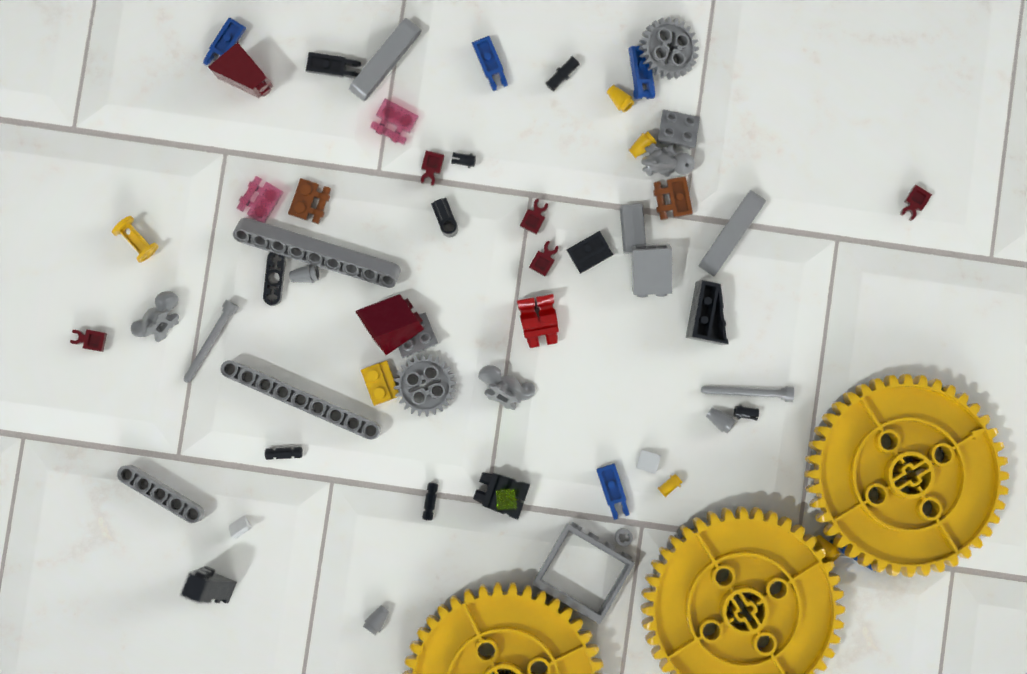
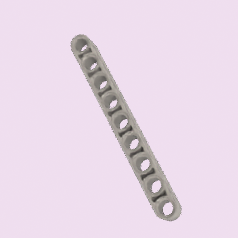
M250 218L240 219L233 231L234 239L240 243L383 287H394L401 273L400 267L393 262Z
M228 360L221 365L220 370L223 376L366 439H376L381 433L380 426L373 421L238 362ZM230 364H233L235 366V372L229 375L227 373V367ZM247 372H251L253 375L250 382L244 380V375ZM268 379L270 381V387L269 389L264 390L262 388V382ZM282 387H286L288 390V395L285 398L279 395V390ZM304 395L306 401L300 406L296 401L297 397ZM318 402L323 405L321 413H316L314 410V405ZM335 410L341 413V418L338 421H334L331 416ZM351 418H356L359 422L355 429L349 426ZM370 425L376 428L374 436H369L366 432Z

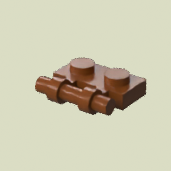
M686 176L666 180V188H662L661 181L653 183L655 189L653 194L657 199L658 207L656 209L660 215V220L668 219L667 211H672L673 218L693 214ZM665 194H669L671 204L665 205Z
M300 178L288 214L306 221L309 214L314 215L312 222L319 224L320 219L323 218L325 213L323 211L326 202H329L331 188L324 186L322 193L317 192L319 184ZM315 198L319 199L316 209L312 208Z

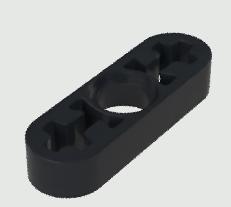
M270 252L267 256L263 300L270 306H276L281 302L286 262L285 256L278 254L281 261L277 262V268H281V270H270V267L274 268L275 262L271 260L276 256V253ZM272 273H278L280 277L279 281L275 284L269 281V276ZM269 285L279 287L278 290L274 289V295L277 296V299H274L273 302L268 299V295L272 294V289H268Z

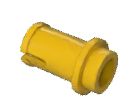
M676 474L670 475V478L658 487V490L666 498L675 488L681 487L682 481Z

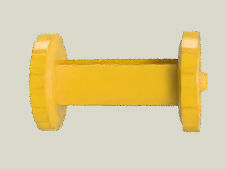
M128 216L115 225L112 233L114 236L121 234L139 253L136 259L141 263L151 257L159 246L157 243L149 244L132 226L134 218ZM128 228L131 231L129 235L126 234V230Z

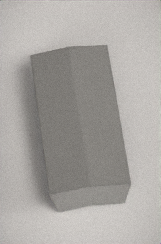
M643 205L620 206L623 254H631V246L646 245Z

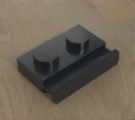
M600 231L566 250L580 274L614 255Z

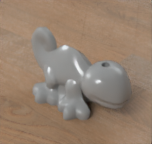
M654 143L650 144V146L645 147V150L650 155L643 157L641 161L646 166L642 171L646 172L648 176L659 172L664 174L665 177H669L670 173L674 171L680 175H685L691 172L695 166L694 158L690 154H677L672 144L662 149L656 147Z
M171 291L158 294L155 298L156 307L149 309L144 314L142 321L132 323V334L136 337H146L154 334L156 342L165 339L168 330L179 323L178 314L167 315L177 305L179 301L178 296Z
M493 365L483 367L478 375V378L489 384L491 388L485 390L484 394L487 398L500 402L507 409L515 410L516 405L514 402L521 403V401L528 400L534 396L536 391L533 383L526 382L521 385L513 376H501V370Z

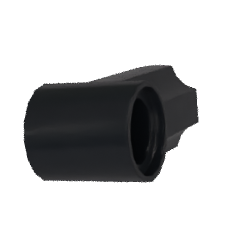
M447 198L438 199L431 203L440 229L444 236L454 237L458 233V225ZM452 223L454 229L449 232L445 231V225Z

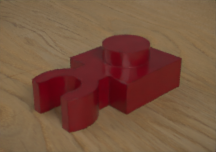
M430 151L425 152L421 170L426 171V173L421 177V184H424L426 178H431V186L435 185L434 173L440 175L444 155Z
M914 185L904 201L909 205L901 210L900 215L903 216L906 211H909L911 213L909 220H913L917 215L916 209L922 211L932 194L918 185Z
M538 198L534 201V210L528 209L520 224L521 228L537 235L545 219L541 213L545 212L548 208V203L543 208H539L537 206Z
M549 241L544 245V253L538 251L529 266L530 269L546 277L555 261L551 258V255L556 254L559 248L556 246L553 251H550L548 249Z
M86 329L84 335L82 331L72 330V333L78 334L79 338L76 341L70 340V343L76 345L83 343L82 348L104 351L107 333Z

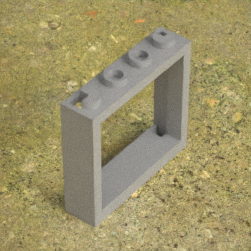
M574 522L571 525L567 523L533 580L532 585L545 591L552 597L558 598L564 604L600 624L635 563L631 561L633 557L625 552L619 554L614 551L616 547L612 544L599 542L598 536L591 532L587 535L581 531L582 527ZM569 531L625 564L598 612L542 580Z

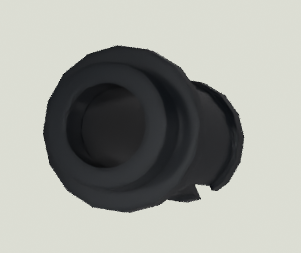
M453 152L452 157L460 158V160L452 159V164L468 166V168L475 167L476 156L473 153L468 155Z
M739 404V406L734 407L733 415L739 420L745 418L757 421L759 409L743 407Z

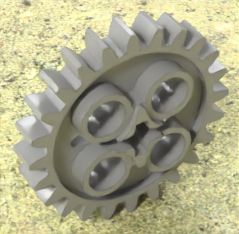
M670 17L666 20L661 18L658 22L655 20L652 22V25L646 27L647 31L645 30L642 33L644 38L639 40V42L644 44L639 47V50L644 51L640 57L646 58L643 64L649 63L648 71L654 69V75L660 73L661 79L666 75L668 80L673 78V76L677 79L680 75H686L687 72L692 70L691 66L697 63L694 59L699 57L695 52L700 48L694 45L698 40H693L692 38L695 32L689 33L691 27L689 26L685 29L684 21L678 24V18L671 21ZM660 33L664 35L665 40L661 39ZM677 39L681 40L682 46L678 44ZM656 51L661 54V58L656 55ZM673 56L678 59V64L674 61Z
M422 354L421 360L414 356V362L407 359V367L401 365V368L404 370L403 372H396L400 378L394 379L395 382L399 383V385L394 387L395 390H399V393L395 396L402 397L399 404L405 402V410L409 407L412 408L411 414L417 410L418 416L425 412L426 417H428L429 411L436 415L437 408L442 412L443 404L449 406V403L446 401L447 399L453 400L450 393L456 392V390L451 388V386L455 385L456 382L450 379L455 375L448 374L451 367L445 369V361L441 364L438 363L439 357L433 361L432 355L425 359ZM428 368H433L436 371L434 378H428L425 375V371ZM409 375L417 376V384L411 385L407 382ZM436 379H441V382L429 385L426 391L424 388L413 392L408 391L411 388L422 385L424 380L426 383H429ZM435 386L441 387L442 395L434 396L432 388ZM418 392L424 395L425 399L422 403L414 401L413 397Z

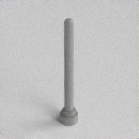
M225 300L223 303V313L184 376L186 383L192 380L229 316H232L233 313L236 314L239 306L229 300Z
M703 386L701 388L703 394L778 397L781 400H785V402H793L794 387L788 386L781 388V390Z

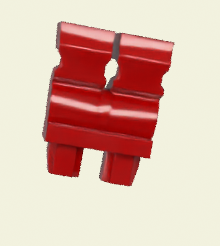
M554 295L536 297L539 316H537L534 310V298L517 300L518 309L521 313L520 319L524 338H527L529 347H539L538 336L546 335L547 345L556 344L558 342L557 332H559L556 310L553 308Z

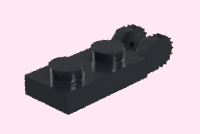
M309 52L306 72L343 78L344 76L356 78L359 73L345 71L346 65L361 67V62L346 59V57Z

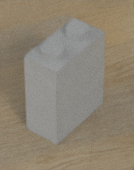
M670 244L631 246L633 294L637 295V297H648L650 294L664 297L667 294H672V248Z

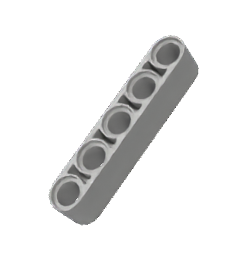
M405 18L354 79L349 90L362 101H366L415 42L422 30Z
M750 190L698 266L712 276H715L766 200Z
M128 465L118 470L117 477L122 483L183 520L195 523L203 519L205 512L200 505L139 468ZM127 469L131 470L132 477L130 479H127L125 477V471ZM143 479L148 481L147 489H143L141 486ZM159 489H163L165 492L163 499L157 496ZM175 499H179L181 501L182 505L180 509H176L174 507ZM192 509H196L198 512L196 519L190 516Z

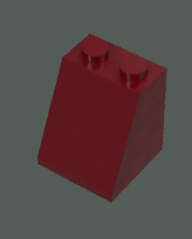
M238 42L208 66L218 79L258 98L269 94L273 87L267 76Z
M400 294L355 311L385 355L424 330L420 324L423 320L417 311L413 314L411 311L414 308L408 298L404 300Z

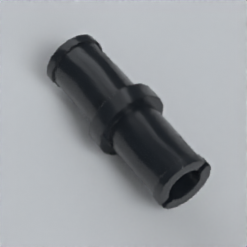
M571 56L561 68L558 67L556 69L557 72L545 83L547 87L554 92L564 80L567 81L569 79V75L580 65L579 62Z

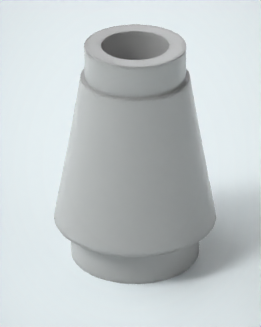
M309 264L290 271L291 282L314 283L319 280L318 267Z
M711 408L706 415L721 432L728 433L736 422L733 416Z
M380 605L365 620L366 623L363 627L376 635L381 631L390 612Z

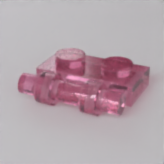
M385 98L376 114L382 120L380 124L373 121L370 128L376 130L377 134H383L391 138V141L404 145L407 138L401 136L403 130L410 134L419 116ZM388 123L397 127L395 132L386 128Z
M255 176L254 180L249 182V188L244 196H241L238 200L240 202L236 208L243 212L246 206L250 207L247 215L259 222L265 223L284 192L268 182L264 184L263 188L260 187L259 184L262 179ZM256 191L259 194L253 203L250 199Z

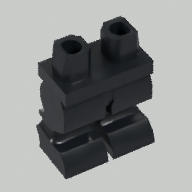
M482 472L479 482L489 486L487 492L476 489L473 499L482 503L483 507L501 514H508L509 517L518 520L524 502L510 500L506 496L512 495L517 499L525 501L530 484L517 482L516 479L497 473Z

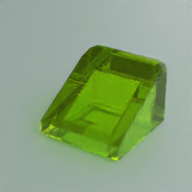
M515 489L496 490L497 510L517 508Z

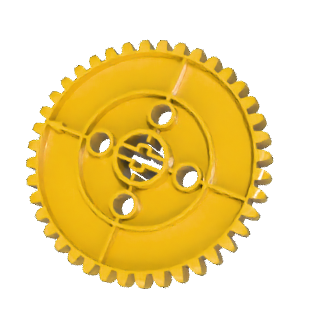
M902 374L898 379L895 375H888L884 377L883 381L879 378L871 379L869 387L866 384L857 385L855 389L856 394L853 392L844 393L843 400L845 404L834 402L831 406L836 415L831 413L823 414L822 420L827 427H815L814 432L821 438L818 441H809V447L815 450L816 454L806 456L805 458L806 462L814 465V469L804 472L805 477L814 479V484H810L805 488L808 493H816V498L812 499L809 505L813 508H821V511L815 516L817 522H828L823 529V533L828 536L836 535L833 545L838 548L846 546L845 556L849 558L858 556L857 562L859 565L868 566L871 564L872 570L879 573L886 569L887 574L891 576H897L900 571L905 577H913L915 572L920 576H928L931 569L937 573L943 572L945 564L956 567L959 564L957 556L969 559L972 556L969 546L980 549L983 543L979 536L991 537L993 534L987 525L988 523H999L1000 518L994 511L995 509H1005L1006 504L998 498L999 495H1007L1009 491L1007 487L1001 486L1002 480L1009 479V473L1000 469V466L1008 463L1007 457H998L997 452L1004 448L1003 442L993 441V438L999 433L997 428H986L990 417L988 415L977 416L981 406L978 403L966 405L969 399L966 393L955 395V386L946 385L942 389L941 380L932 379L928 382L924 375H918L914 379L910 374ZM884 434H887L891 440V445L888 449H884L881 445V437ZM938 447L944 453L943 460L940 463L934 457V452ZM903 457H908L913 461L905 463ZM914 469H916L915 471H913V472H911L910 474L906 475L907 473H906L905 470H914ZM904 475H906V477H907L908 480L900 479V478L903 477ZM906 486L910 492L904 493L900 489ZM873 487L879 492V498L874 503L868 497V493ZM926 501H929L932 506V511L928 516H925L922 511V506Z
M739 506L734 516L729 508L724 507L721 511V518H718L712 511L707 512V523L695 517L693 518L695 529L691 531L688 527L682 525L680 531L683 537L679 539L674 535H670L668 539L673 547L671 549L666 547L659 548V552L664 559L663 561H651V565L657 573L646 574L645 576L646 581L652 585V588L643 589L641 594L650 602L642 604L640 610L650 616L642 620L641 623L644 629L651 631L645 636V639L649 645H655L651 650V654L655 659H661L659 667L662 672H670V674H815L813 671L816 668L821 671L827 669V665L822 659L824 656L833 658L835 652L829 648L830 643L838 644L841 640L839 636L833 633L834 629H842L844 627V622L836 618V615L845 612V607L836 602V600L844 597V591L833 587L840 582V576L830 572L835 566L832 560H823L827 553L826 549L822 546H815L816 537L811 534L804 535L805 529L799 524L792 526L791 519L786 516L778 520L776 512L771 510L763 517V512L758 507H754L749 515L745 507ZM722 568L728 569L727 579L717 582L715 579L717 571ZM780 581L781 590L777 594H770L771 584ZM742 592L754 594L750 598L758 605V610L756 605L747 596L743 595ZM735 595L745 605L744 608L751 617L749 622L740 612L741 609L733 598ZM727 606H728L729 612H730L739 622H742L743 624H734V623H731V622L734 621V618L727 612ZM708 623H715V632L711 635H704V626ZM764 635L769 636L768 644L763 648H758V639Z
M496 582L492 593L488 592L484 584H480L478 596H475L469 588L465 589V601L463 602L456 595L451 596L450 603L452 609L440 604L437 610L441 618L439 619L433 615H429L426 618V622L431 630L420 627L417 630V635L423 642H411L409 647L417 655H409L405 658V664L412 669L403 672V674H491L494 671L495 674H535L530 669L531 665L536 661H542L547 665L546 671L542 674H601L596 673V671L600 670L604 664L599 658H591L599 652L598 645H586L592 638V633L590 630L578 632L583 625V620L580 617L569 620L572 615L571 607L567 606L559 611L560 600L558 598H553L549 603H546V592L540 590L536 597H533L530 585H526L522 593H517L516 583L511 582L508 592H503L500 582ZM482 643H490L495 651L491 656H483L480 654L478 647ZM499 669H510L512 671L506 673L505 670L499 671Z

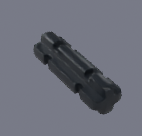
M283 447L275 448V450L273 448H266L264 455L267 460L274 459V457L276 459H290L292 456L294 458H302L303 450L302 447H294V449Z
M430 482L427 485L428 493H426L425 511H423L422 516L424 520L428 521L433 519L434 513L432 511L435 508L437 496L435 493L438 490V484Z

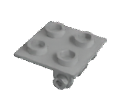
M663 110L657 141L660 144L672 143L673 146L677 144V147L681 145V147L688 148L689 150L690 148H695L700 117Z
M426 312L419 315L423 320L420 324L424 330L398 347L402 358H408L409 355L425 351L424 349L431 346L435 347L438 344Z

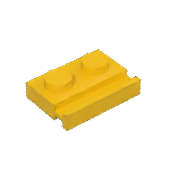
M387 360L361 370L374 406L397 398L395 395L399 391L394 389L396 383Z

